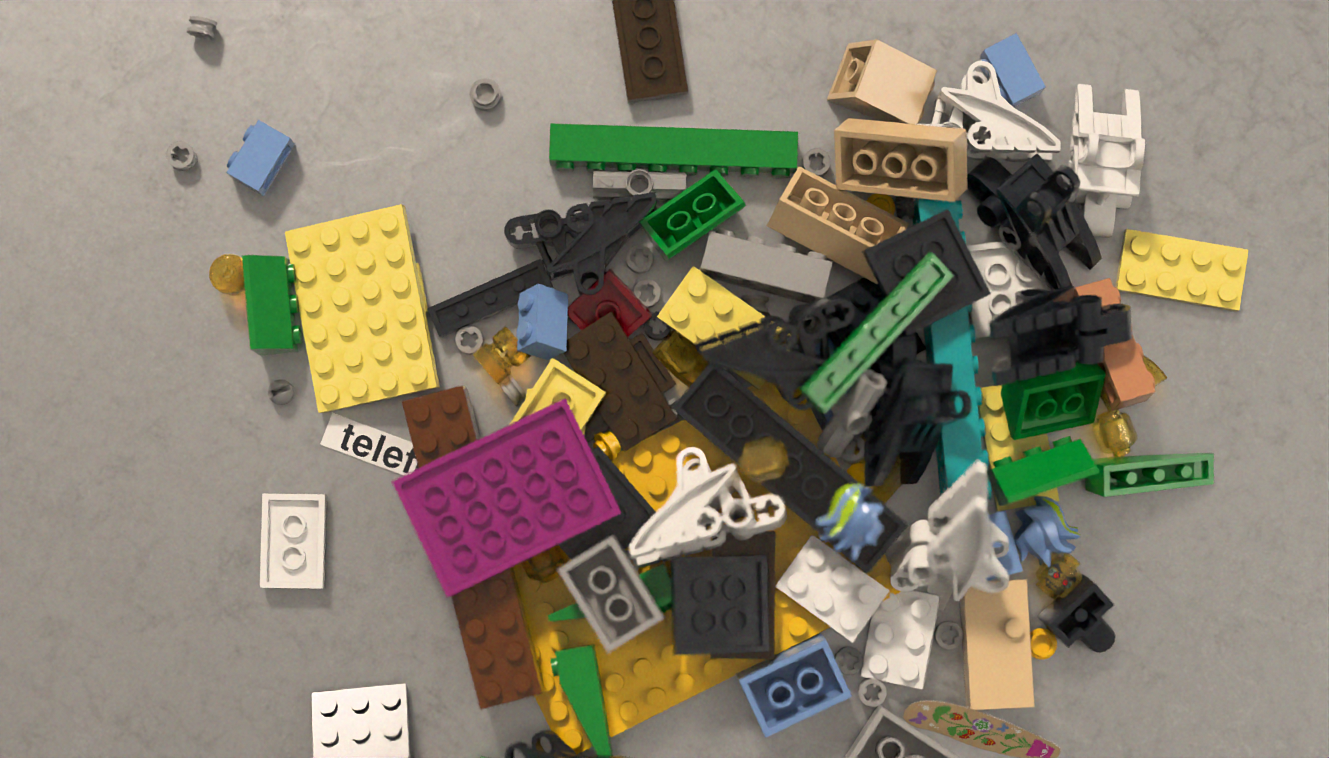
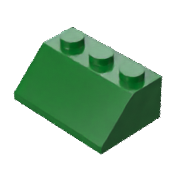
M715 169L645 217L640 224L653 246L667 262L741 211L746 204Z
M242 255L250 350L261 356L298 352L297 344L302 343V333L300 325L295 324L294 313H299L297 294L293 295L292 283L296 282L294 264H290V260L285 256Z
M1076 361V367L1069 370L1057 371L1056 373L1043 376L1037 375L1034 378L1003 384L1000 394L1011 438L1018 440L1094 423L1106 373L1097 363L1082 364Z
M1070 436L1053 441L1054 448L1042 451L1041 446L1024 451V458L1014 462L1011 456L994 461L995 468L987 471L999 506L1028 498L1100 472L1081 439L1072 441Z

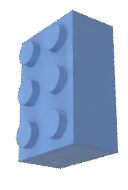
M821 633L775 655L774 659H767L736 673L765 737L852 697L829 645Z

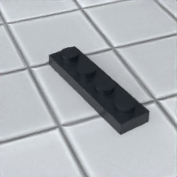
M538 259L431 306L427 310L439 337L442 338L465 326L474 324L517 305L520 293L537 284L550 288L554 287L542 260Z

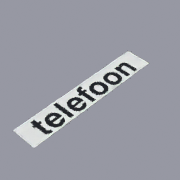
M332 413L320 445L403 476L418 469L412 442Z

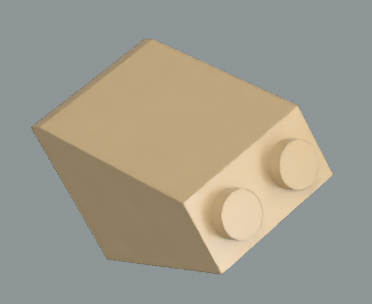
M878 39L849 43L827 100L880 121L918 124L924 115L923 107L927 96L934 88V78L937 70Z

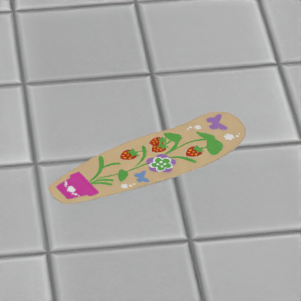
M929 700L918 701L910 704L903 715L905 721L914 727L937 732L970 746L1020 758H1057L1061 751L1054 743L994 716L957 704Z

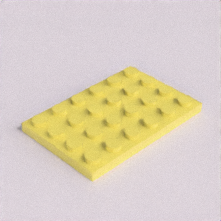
M400 204L285 231L290 264L295 266L296 282H294L298 298V307L318 413H327L440 388L405 206Z

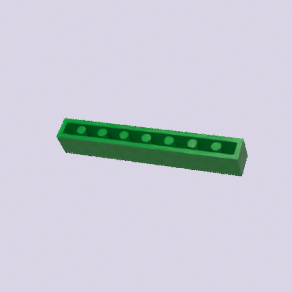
M550 123L549 162L550 166H556V170L573 171L574 167H586V170L589 172L605 171V168H617V171L630 172L636 169H648V172L679 170V173H686V175H697V171L712 172L716 169L721 176H728V172H741L743 177H758L759 173H772L771 177L789 178L790 174H794L797 170V131Z

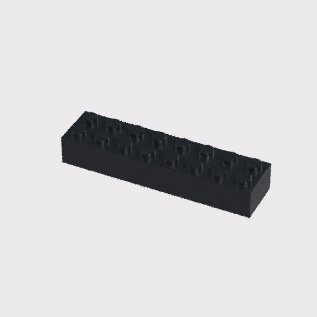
M710 362L672 407L674 411L768 491L778 496L788 508L820 535L826 533L824 531L825 527L831 526L817 525L816 519L829 513L837 491L848 484H860L718 364ZM869 493L864 498V501L871 504H881L883 507L882 511L877 515L883 530L876 539V546L872 543H866L859 550L856 560L852 559L850 547L840 550L841 553L866 574L872 570L909 526L872 493ZM840 539L827 541L836 547Z

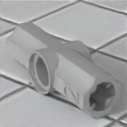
M641 169L632 172L593 171V199H613L631 196L632 199L638 194L655 192L656 200H671L686 190V173L647 172ZM636 179H643L647 182L648 188L644 192H635L631 188L632 182Z
M865 370L856 380L850 391L843 394L831 407L834 415L819 436V441L816 444L822 452L830 457H840L853 436L867 429L872 421L869 412L885 390V385L887 384L881 375L876 374L872 370Z

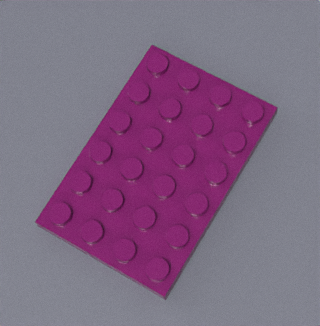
M566 398L391 481L447 598L621 514Z

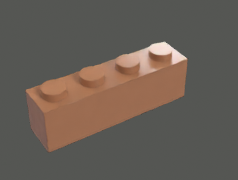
M1110 278L1074 289L1075 297L1081 295L1100 296L1102 298V306L1121 303L1120 293L1116 287H1113ZM1133 334L1132 339L1129 341L1104 346L1105 359L1097 364L1106 373L1103 389L1111 410L1115 411L1147 401L1156 392L1155 380L1151 372L1147 371L1145 367L1143 350L1140 344L1135 342Z

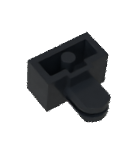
M1083 574L1076 579L1075 584L1073 582L1069 589L1060 594L1037 616L1049 631L1068 648L1080 638L1092 651L1101 653L1110 649L1116 638L1113 629L1102 618L1114 606V603L1095 582Z

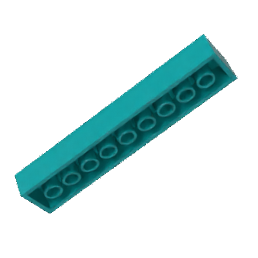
M916 198L914 201V218L912 219L913 226L948 209L959 229V219L963 218L961 200L950 202ZM960 231V233H961V235H962V237H963V239H964V241H965V243H966L965 232H964V231ZM972 304L923 328L925 347L927 348L925 349L927 363H952L951 390L966 391L970 395L972 409L967 418L943 425L935 448L940 496L949 488L952 489V485L962 475L965 476V472L977 460L986 464V468H988L987 450H982L981 437H985V423L983 418L978 417L977 407L982 405V393L980 387H975L974 377L975 374H979L977 355L972 356L971 343L976 341L974 324L969 325L968 312H972ZM959 396L955 399L954 403L955 410L958 413L962 409V400ZM988 481L987 500H991V484L990 481Z

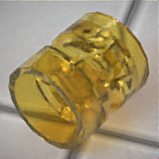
M506 326L492 337V344L484 343L472 354L498 385L512 374L511 367H520L531 357L529 354L517 351L518 339ZM508 350L503 358L499 355Z

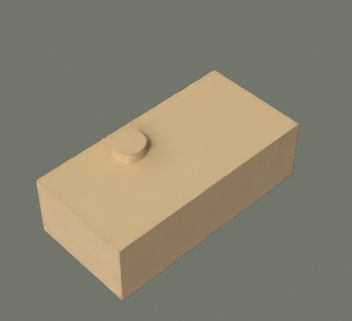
M848 118L834 130L836 189L955 202L967 190V129Z
M799 166L780 197L767 227L817 253L826 255L828 259L878 284L862 251L906 230L909 223L846 190L836 189V185Z
M1009 580L1007 588L996 593L985 592L971 586L960 599L961 628L964 637L962 640L966 707L974 710L1034 707L1027 580Z

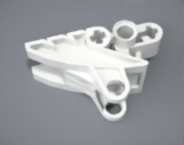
M977 61L970 66L967 74L961 81L960 89L943 87L934 101L935 112L932 123L917 124L959 129L965 127L968 129L967 144L970 149H967V160L983 161L986 157H992L1004 162L1005 160L1008 162H1026L1035 154H1038L1045 162H1050L1052 160V153H1059L1061 151V141L1044 126L1013 108L1001 96L995 69L986 61ZM978 67L985 68L990 75L989 81L983 73L973 70ZM973 78H978L982 84L977 83ZM943 112L949 115L947 122L939 124ZM973 149L974 151H977V153L973 154L970 151Z
M1077 84L1070 144L1071 151L1069 155V167L1078 175L1081 182L1075 203L1080 204V211L1093 236L1111 238L1116 208L1129 209L1132 196L1139 197L1145 139H1141L1139 91L1128 89L1123 91L1121 115L1093 112L1091 85Z
M687 448L677 458L676 489L667 503L657 511L636 535L629 546L630 554L633 559L636 558L637 564L641 568L660 563L661 559L664 562L670 560V558H679L682 554L687 556L702 552L704 548L710 550L719 547L725 542L726 533L731 532L736 539L748 540L754 534L781 527L787 518L786 509L783 501L775 495H764L751 499L734 464L711 472L703 452L697 448ZM695 454L700 457V459L689 460L683 467V460L686 456ZM700 465L696 470L689 471L691 467ZM736 490L742 500H733L731 494ZM722 507L723 515L719 516L717 511ZM767 507H774L776 510L775 517L769 518ZM756 509L760 522H756L752 510ZM739 517H747L742 523H734ZM711 525L712 529L708 531L707 527ZM717 537L714 541L710 540V538Z
M977 460L965 472V476L962 475L952 485V489L949 488L939 497V501L936 500L930 506L928 520L916 521L911 525L910 538L892 555L891 585L896 590L907 592L914 590L918 586L931 585L937 579V572L953 577L955 601H959L971 586L990 593L1000 592L1007 588L1009 585V574L1003 569L997 558L1004 556L1009 551V539L989 520L986 464ZM993 542H999L1003 545L995 548L993 547ZM997 576L1002 580L995 583L989 582L986 578Z

